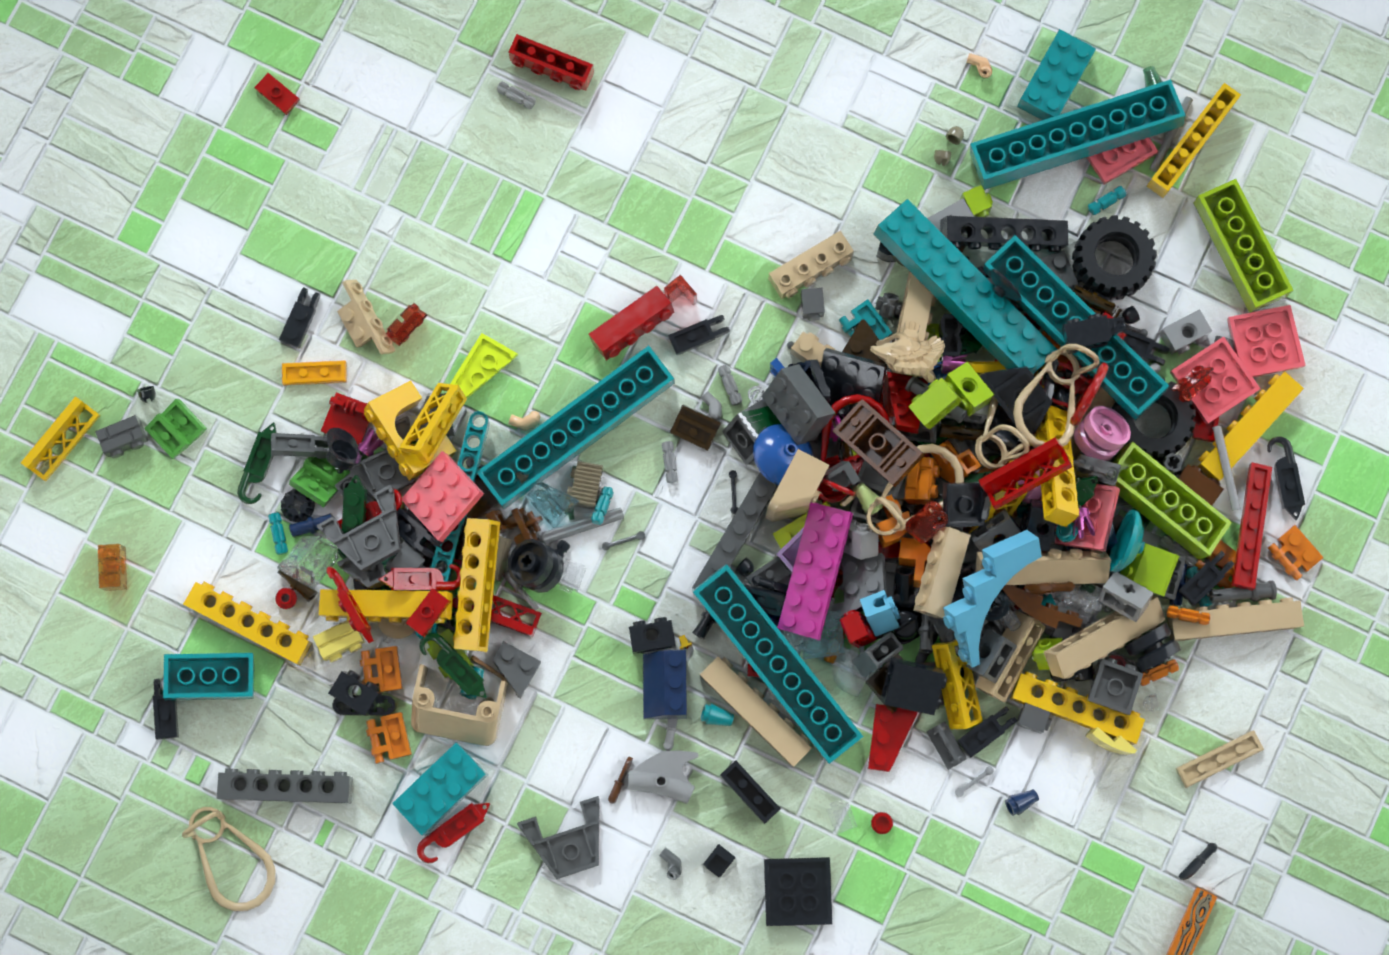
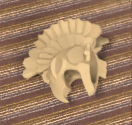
M906 320L903 332L895 333L877 341V346H871V352L886 362L889 368L892 369V373L913 375L915 377L922 376L928 383H932L936 380L932 370H934V366L944 352L945 343L944 340L941 341V338H937V336H932L928 341L919 343L918 332L920 324L913 320ZM894 338H898V339H899V340H897V341H895V342L890 343V341L893 340Z

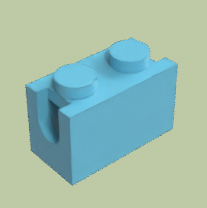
M885 590L860 599L865 616L875 637L900 628L897 619L901 618L899 611L895 606L892 596L887 597Z

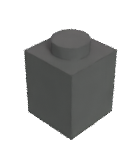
M823 287L801 289L803 319L808 318V321L820 320V317H824Z
M1025 703L1022 705L1016 725L1041 734L1044 733V730L1048 731L1052 718H1049V711Z

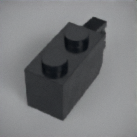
M1100 314L1090 315L1087 317L1088 319L1079 321L1078 318L1068 320L1062 328L1065 344H1078L1088 349L1107 346L1112 336L1126 331L1123 317L1107 318V315L1101 316ZM1067 350L1068 354L1081 352L1078 350Z

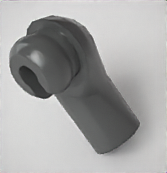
M665 847L659 856L668 862L667 877L670 880H676L682 873L681 859Z

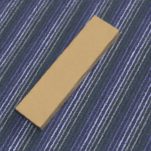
M1252 730L1175 769L1185 788H1188L1263 751L1264 748L1255 731Z

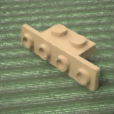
M356 279L342 282L351 301L337 312L355 346L362 347L373 339L380 354L395 352L392 340L387 336L381 320L376 316L371 302L363 292L362 285Z

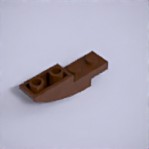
M1005 585L1002 588L1004 593L1017 607L1045 625L1056 629L1058 622L1062 621L1079 628L1081 627L1083 619L1078 618L1079 613L1067 610L1066 613L1057 611L1059 606L1047 602L1043 606L1041 605L1043 596L1026 592L1020 589L1019 585Z

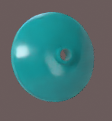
M1130 510L1116 532L1118 543L1109 553L1111 572L1117 573L1123 570L1144 549L1145 542L1142 541L1144 529L1138 511Z

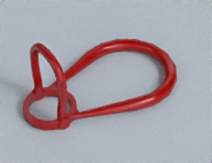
M1059 362V366L1074 372L1073 367L1064 362ZM1101 363L1093 380H1089L1080 374L1079 378L1089 384L1070 419L1072 426L1078 425L1094 399L1108 372L1109 365L1107 363ZM1052 398V403L1068 408V403Z
M859 394L845 396L831 406L835 414L822 430L821 461L824 463L826 461L832 421L840 409L849 404L859 403L863 399L890 423L889 416L880 403L871 397ZM861 464V466L858 468V470L856 471V474H857V475H858L859 472H860V469H861V467H862V464ZM825 478L821 481V483L843 492L841 496L834 499L826 498L820 493L819 497L826 502H839L847 495H856V492L851 490V484L845 488Z

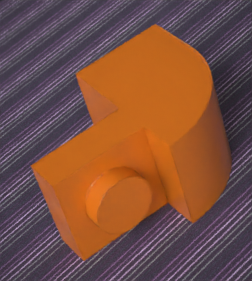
M948 440L938 445L945 447L957 457L963 468L964 479L982 467L970 449L958 454ZM931 452L942 468L940 476L948 482L955 483V472L950 462L943 456Z
M892 494L885 497L887 500L897 504L901 510L898 500H894ZM883 505L888 519L877 523L875 528L885 532L892 530L897 525V520ZM909 511L902 513L904 520L910 517ZM910 522L905 524L906 528L904 530L897 531L895 534L878 535L882 548L900 541L908 530Z
M902 537L899 565L915 567L914 587L920 588L921 577L925 572L927 556L931 548L921 540Z

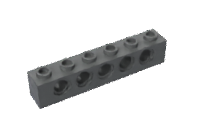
M225 768V773L218 772L217 799L352 803L353 777L347 776V772H334V776H325V771H312V775H303L304 771L290 770V774H282V770H269L268 774H260V769H247V773H238V769ZM241 778L246 781V787L242 791L237 788V782ZM262 779L268 781V788L265 791L259 789V782ZM287 779L290 782V788L288 791L283 792L280 784L283 780ZM309 780L312 783V789L305 793L302 789V784ZM327 781H332L334 784V789L331 793L324 791V784Z

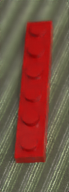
M1253 462L1249 464L1231 586L1248 590L1255 589L1272 474L1271 466Z

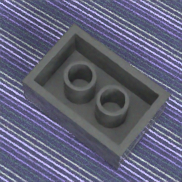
M799 364L782 368L761 396L797 445L816 440L835 414V411Z

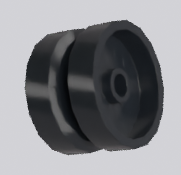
M528 539L519 543L512 550L508 559L510 577L516 583L537 593L547 592L554 588L560 581L564 570L561 554L554 548L535 539Z
M1167 623L1124 646L1130 656H1136L1144 652L1145 655L1138 658L1134 663L1139 672H1143L1151 667L1155 668L1169 660L1170 656L1182 650L1177 640L1172 639L1165 644L1161 642L1172 633Z

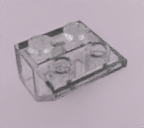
M302 536L277 566V569L314 590L327 574L326 568L332 567L338 560V547L322 536Z
M1074 584L1075 589L1073 591L1056 592L1053 598L1058 601L1057 605L1066 609L1070 607L1078 610L1077 613L1085 617L1096 615L1103 606V603L1098 601L1102 588L1093 584H1086L1089 586L1087 589L1081 584Z

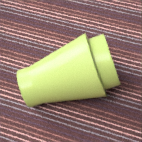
M863 482L853 489L865 513H867L870 505L879 496ZM883 504L877 505L872 510L871 515L877 513L883 507Z

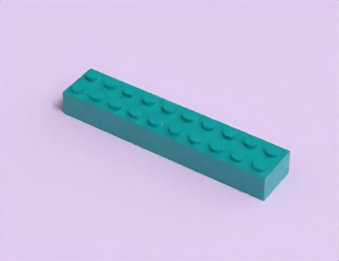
M1170 79L970 143V156L981 185L986 190L1183 127L1186 115Z
M906 199L878 224L873 235L1006 369L1028 366L1034 375L1046 364V357L1058 350L1005 296L1000 298L993 291L995 286L909 199Z
M1016 235L984 264L983 271L990 278V270L995 269L1014 285L1022 297L1021 302L1015 303L1060 347L1066 345L1062 328L1068 320L1078 318L1079 321L1088 319V316L1096 314ZM1118 335L1112 336L1107 346L1090 349L1099 358L1098 367L1101 363L1109 365L1101 387L1135 421L1167 391L1169 385ZM1083 352L1072 353L1081 368L1094 363V360ZM1098 367L1088 371V375L1094 378Z
M648 345L478 470L477 474L501 507L506 509L674 385L675 379ZM519 472L522 475L529 476L525 482L521 483L515 474Z
M727 564L723 565L692 590L705 609L829 764L864 737Z

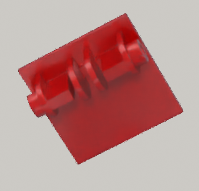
M336 392L335 396L330 398L329 404L331 406L320 432L327 433L331 428H341L349 432L359 446L370 423L364 414L367 403Z

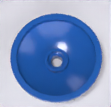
M782 424L772 425L764 429L757 436L753 447L754 461L758 470L767 480L776 485L780 484L798 449L813 457L814 454L809 442L797 445Z

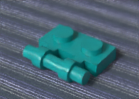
M869 299L851 310L850 313L854 319L850 322L846 316L839 319L843 326L842 330L848 333L850 337L855 331L854 327L859 325L862 319L868 323L879 340L892 335V331Z

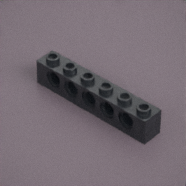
M946 216L940 220V232L956 248L968 246V249L973 250L981 249V247H988V250H1000L1014 235L1032 252H1038L1041 249H1048V252H1061V249L1068 246L1067 220ZM961 229L967 232V238L962 236ZM981 230L987 232V239L982 236ZM1002 230L1007 233V235H1008V238H1007V239H1004V238L1002 237V234H1001V231H1002ZM1022 231L1027 234V240L1022 237ZM1042 232L1047 235V241L1042 238Z

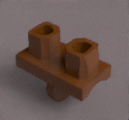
M525 508L511 510L512 514L505 519V522L510 529L519 527L521 534L514 537L516 545L528 539L540 541L537 532L541 531L539 523L543 521L542 516L535 517L532 511L527 513Z

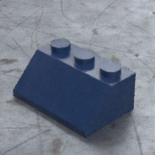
M663 650L643 654V719H687L686 650Z

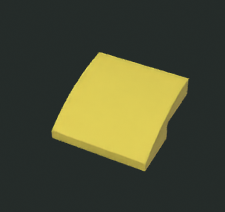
M1098 727L1090 729L1085 735L1096 745L1113 753L1131 755L1137 751L1121 735L1111 739Z

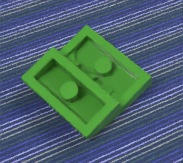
M175 399L163 413L157 414L144 428L172 459L180 455L207 430L203 423L180 399Z
M308 457L304 461L303 467L290 479L289 485L324 508L338 492L334 485L351 472L344 470L343 473L338 474L335 467L329 464L327 458Z

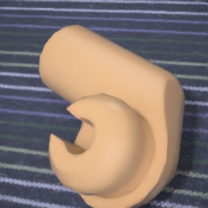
M969 53L966 63L975 65L981 77H990L992 67L988 59Z
M537 411L530 412L524 418L512 414L508 424L522 430H529L539 424L541 416Z

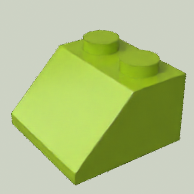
M1145 543L1142 553L1137 554L1133 562L1121 570L1120 574L1149 591L1164 597L1179 555Z

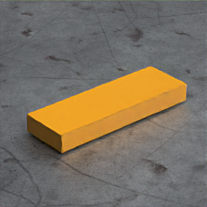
M345 360L282 363L283 386L347 383V365Z

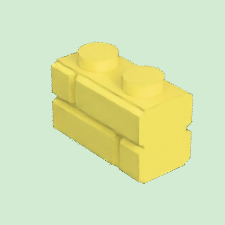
M347 620L313 636L323 660H330L331 663L341 659V654L347 651L353 653L362 648L361 644L365 643L362 633L354 631Z

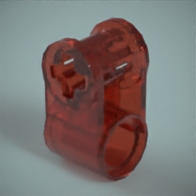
M928 502L906 522L905 530L920 544H924L947 524L948 515L942 510L938 502Z

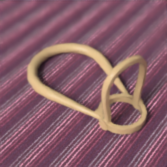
M1066 344L1046 357L1044 369L1019 394L1013 411L1015 425L1031 446L1037 448L1045 442L1036 439L1026 428L1022 416L1023 404L1046 372L1056 383L1070 386L1066 430L1063 436L1058 439L1062 446L1067 445L1075 428V426L1070 424V419L1075 412V380L1079 378L1080 374L1091 371L1099 365L1098 356L1090 349L1078 344ZM1067 350L1081 351L1090 356L1094 363L1079 368L1077 359L1073 354H1068ZM1060 354L1066 356L1073 364L1074 372L1071 379L1064 380L1059 378L1053 371L1052 362Z
M994 396L990 401L983 436L981 435L977 438L975 452L980 463L992 470L1003 467L1008 461L1015 460L1028 453L1029 446H1031L1024 435L1013 426L1002 424L989 431L999 403ZM999 430H1007L1018 437L1022 443L1008 452L1003 441L993 434ZM988 439L993 440L1000 448L1001 460L998 464L988 462L982 454L981 445Z
M935 444L917 446L923 453L932 452L947 459L954 469L955 483L964 482L963 468L957 457L948 449ZM888 482L881 497H877L870 505L866 514V520L870 530L875 534L882 536L891 535L897 531L904 530L906 523L943 511V501L904 520L899 506L885 498L893 487ZM879 504H883L897 520V525L890 531H880L871 522V512Z
M202 807L196 810L189 820V827L182 833V837H192L194 840H197L206 884L212 898L220 906L231 911H249L260 906L270 896L275 885V866L271 856L260 845L225 821V815L218 809ZM203 811H212V813L204 816L203 818L194 823V820L199 813ZM214 817L220 819L221 828L219 833L211 839L200 838L194 831ZM226 828L263 860L267 870V882L263 891L255 899L248 902L235 903L226 899L219 892L203 848L204 843H212L218 840Z

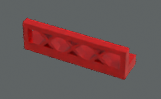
M1054 437L981 478L979 483L988 494L993 508L997 510L1073 466L1064 447ZM1062 457L1065 463L1058 467H1053L1054 462ZM1044 470L1042 476L1038 478L1033 477L1036 471ZM1018 481H1025L1019 489L1014 488ZM1001 491H1006L1004 497L996 501L994 495Z
M458 595L452 600V608L457 610ZM493 595V602L496 608L491 610L490 622L533 637L542 613ZM511 606L516 615L510 618L502 616L500 609ZM517 609L522 610L523 612L518 614ZM530 613L536 617L533 625L530 626L522 623L520 616Z

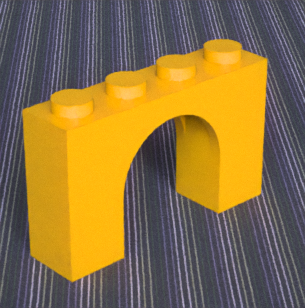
M411 380L369 401L364 409L366 419L370 423L372 422L376 428L377 436L385 442L389 455L395 458L399 464L400 472L409 481L423 474L442 451L451 458L456 452L447 435L429 464L421 463L416 454L401 452L399 449L403 439L396 431L395 418L418 406L422 399Z

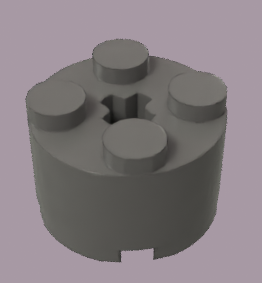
M404 541L401 544V552L394 559L392 558L387 562L385 569L390 572L391 568H431L429 564L433 561V557L426 556L420 550L415 549L408 542Z

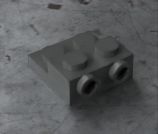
M1109 657L1098 660L1087 701L1130 715L1143 673L1138 672L1137 667L1126 664L1125 667L1118 665L1117 660Z

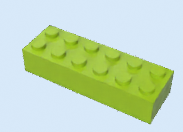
M1237 179L1197 196L1193 204L1249 313L1255 312L1291 294L1294 290Z
M1134 442L1123 446L1112 460V463L1121 465L1115 485L1120 489L1119 496L1198 560L1210 556L1232 522Z

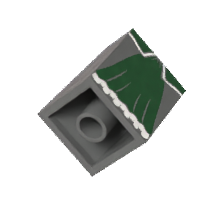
M762 399L738 413L722 432L747 466L754 461L753 447L757 436L767 427L781 424V422Z

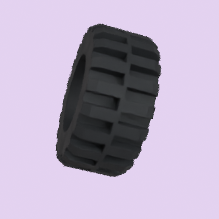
M1111 215L1109 219L1102 217L1097 222H1092L1077 240L1074 246L1075 250L1072 253V260H1074L1072 267L1074 272L1077 271L1076 279L1078 282L1083 281V288L1085 290L1092 289L1109 297V300L1113 297L1120 300L1126 295L1130 297L1135 294L1137 290H1140L1145 285L1156 266L1154 260L1157 257V250H1153L1155 245L1153 238L1149 239L1147 237L1150 234L1146 228L1144 230L1139 228L1141 224L1137 221L1134 224L1129 222L1130 218L1125 216L1121 220L1118 219V215ZM1106 241H1114L1124 245L1131 253L1133 259V266L1130 271L1122 275H1114L1104 271L1097 263L1095 257L1098 245Z
M1172 381L1167 383L1169 385L1167 391L1155 401V403L1160 404L1167 410L1171 419V429L1162 438L1145 436L1137 429L1134 419L1117 402L1112 406V409L1123 416L1130 427V439L1125 445L1134 442L1153 459L1161 461L1170 453L1176 454L1193 435L1191 432L1195 429L1196 424L1193 421L1196 413L1195 409L1191 410V405L1193 404L1191 398L1186 399L1184 395L1187 392L1183 388L1178 390L1176 388L1177 384Z

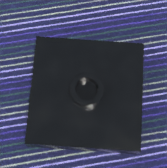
M979 482L944 483L942 527L985 526L982 512L986 492Z

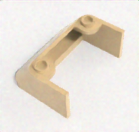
M798 449L769 503L766 519L776 522L805 515L809 510L810 503H817L816 501L821 493L817 489L829 465Z
M420 664L412 698L411 725L413 729L419 733L483 746L492 745L497 739L508 683L501 681L497 702L484 701L480 703L476 716L434 708V693L424 687L428 667Z

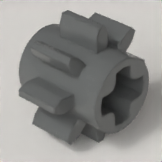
M884 293L883 297L878 296L875 309L879 310L881 317L892 319L894 315L900 314L902 302L899 301V297L896 294Z

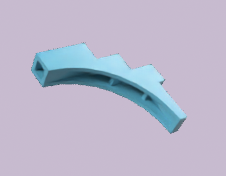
M1028 530L982 549V565L984 569L962 578L965 598L943 607L945 614L943 617L944 623L948 629L954 631L955 638L959 644L958 655L963 662H966L972 668L980 664V634L992 602L1016 573L1042 557L1039 538Z

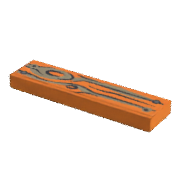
M1195 887L1166 955L1193 954L1217 896Z

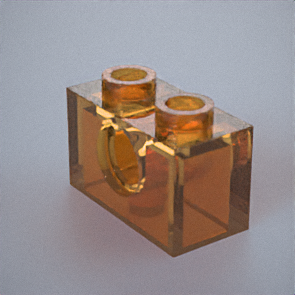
M121 544L98 545L100 589L104 591L127 590L125 546Z

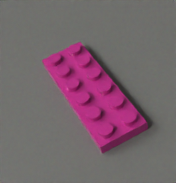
M810 503L778 629L817 640L821 639L853 517L852 512Z

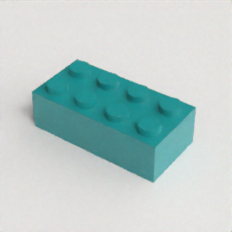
M1059 29L1020 98L1017 107L1041 120L1060 115L1096 48Z
M164 654L163 698L165 700L254 699V654Z
M456 742L392 804L421 836H425L479 785L488 774Z

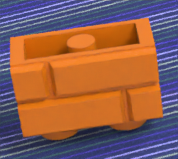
M923 457L907 474L904 500L908 504L934 505V498L937 499L938 486L935 485L936 478L940 477V465H937L938 463L934 458Z

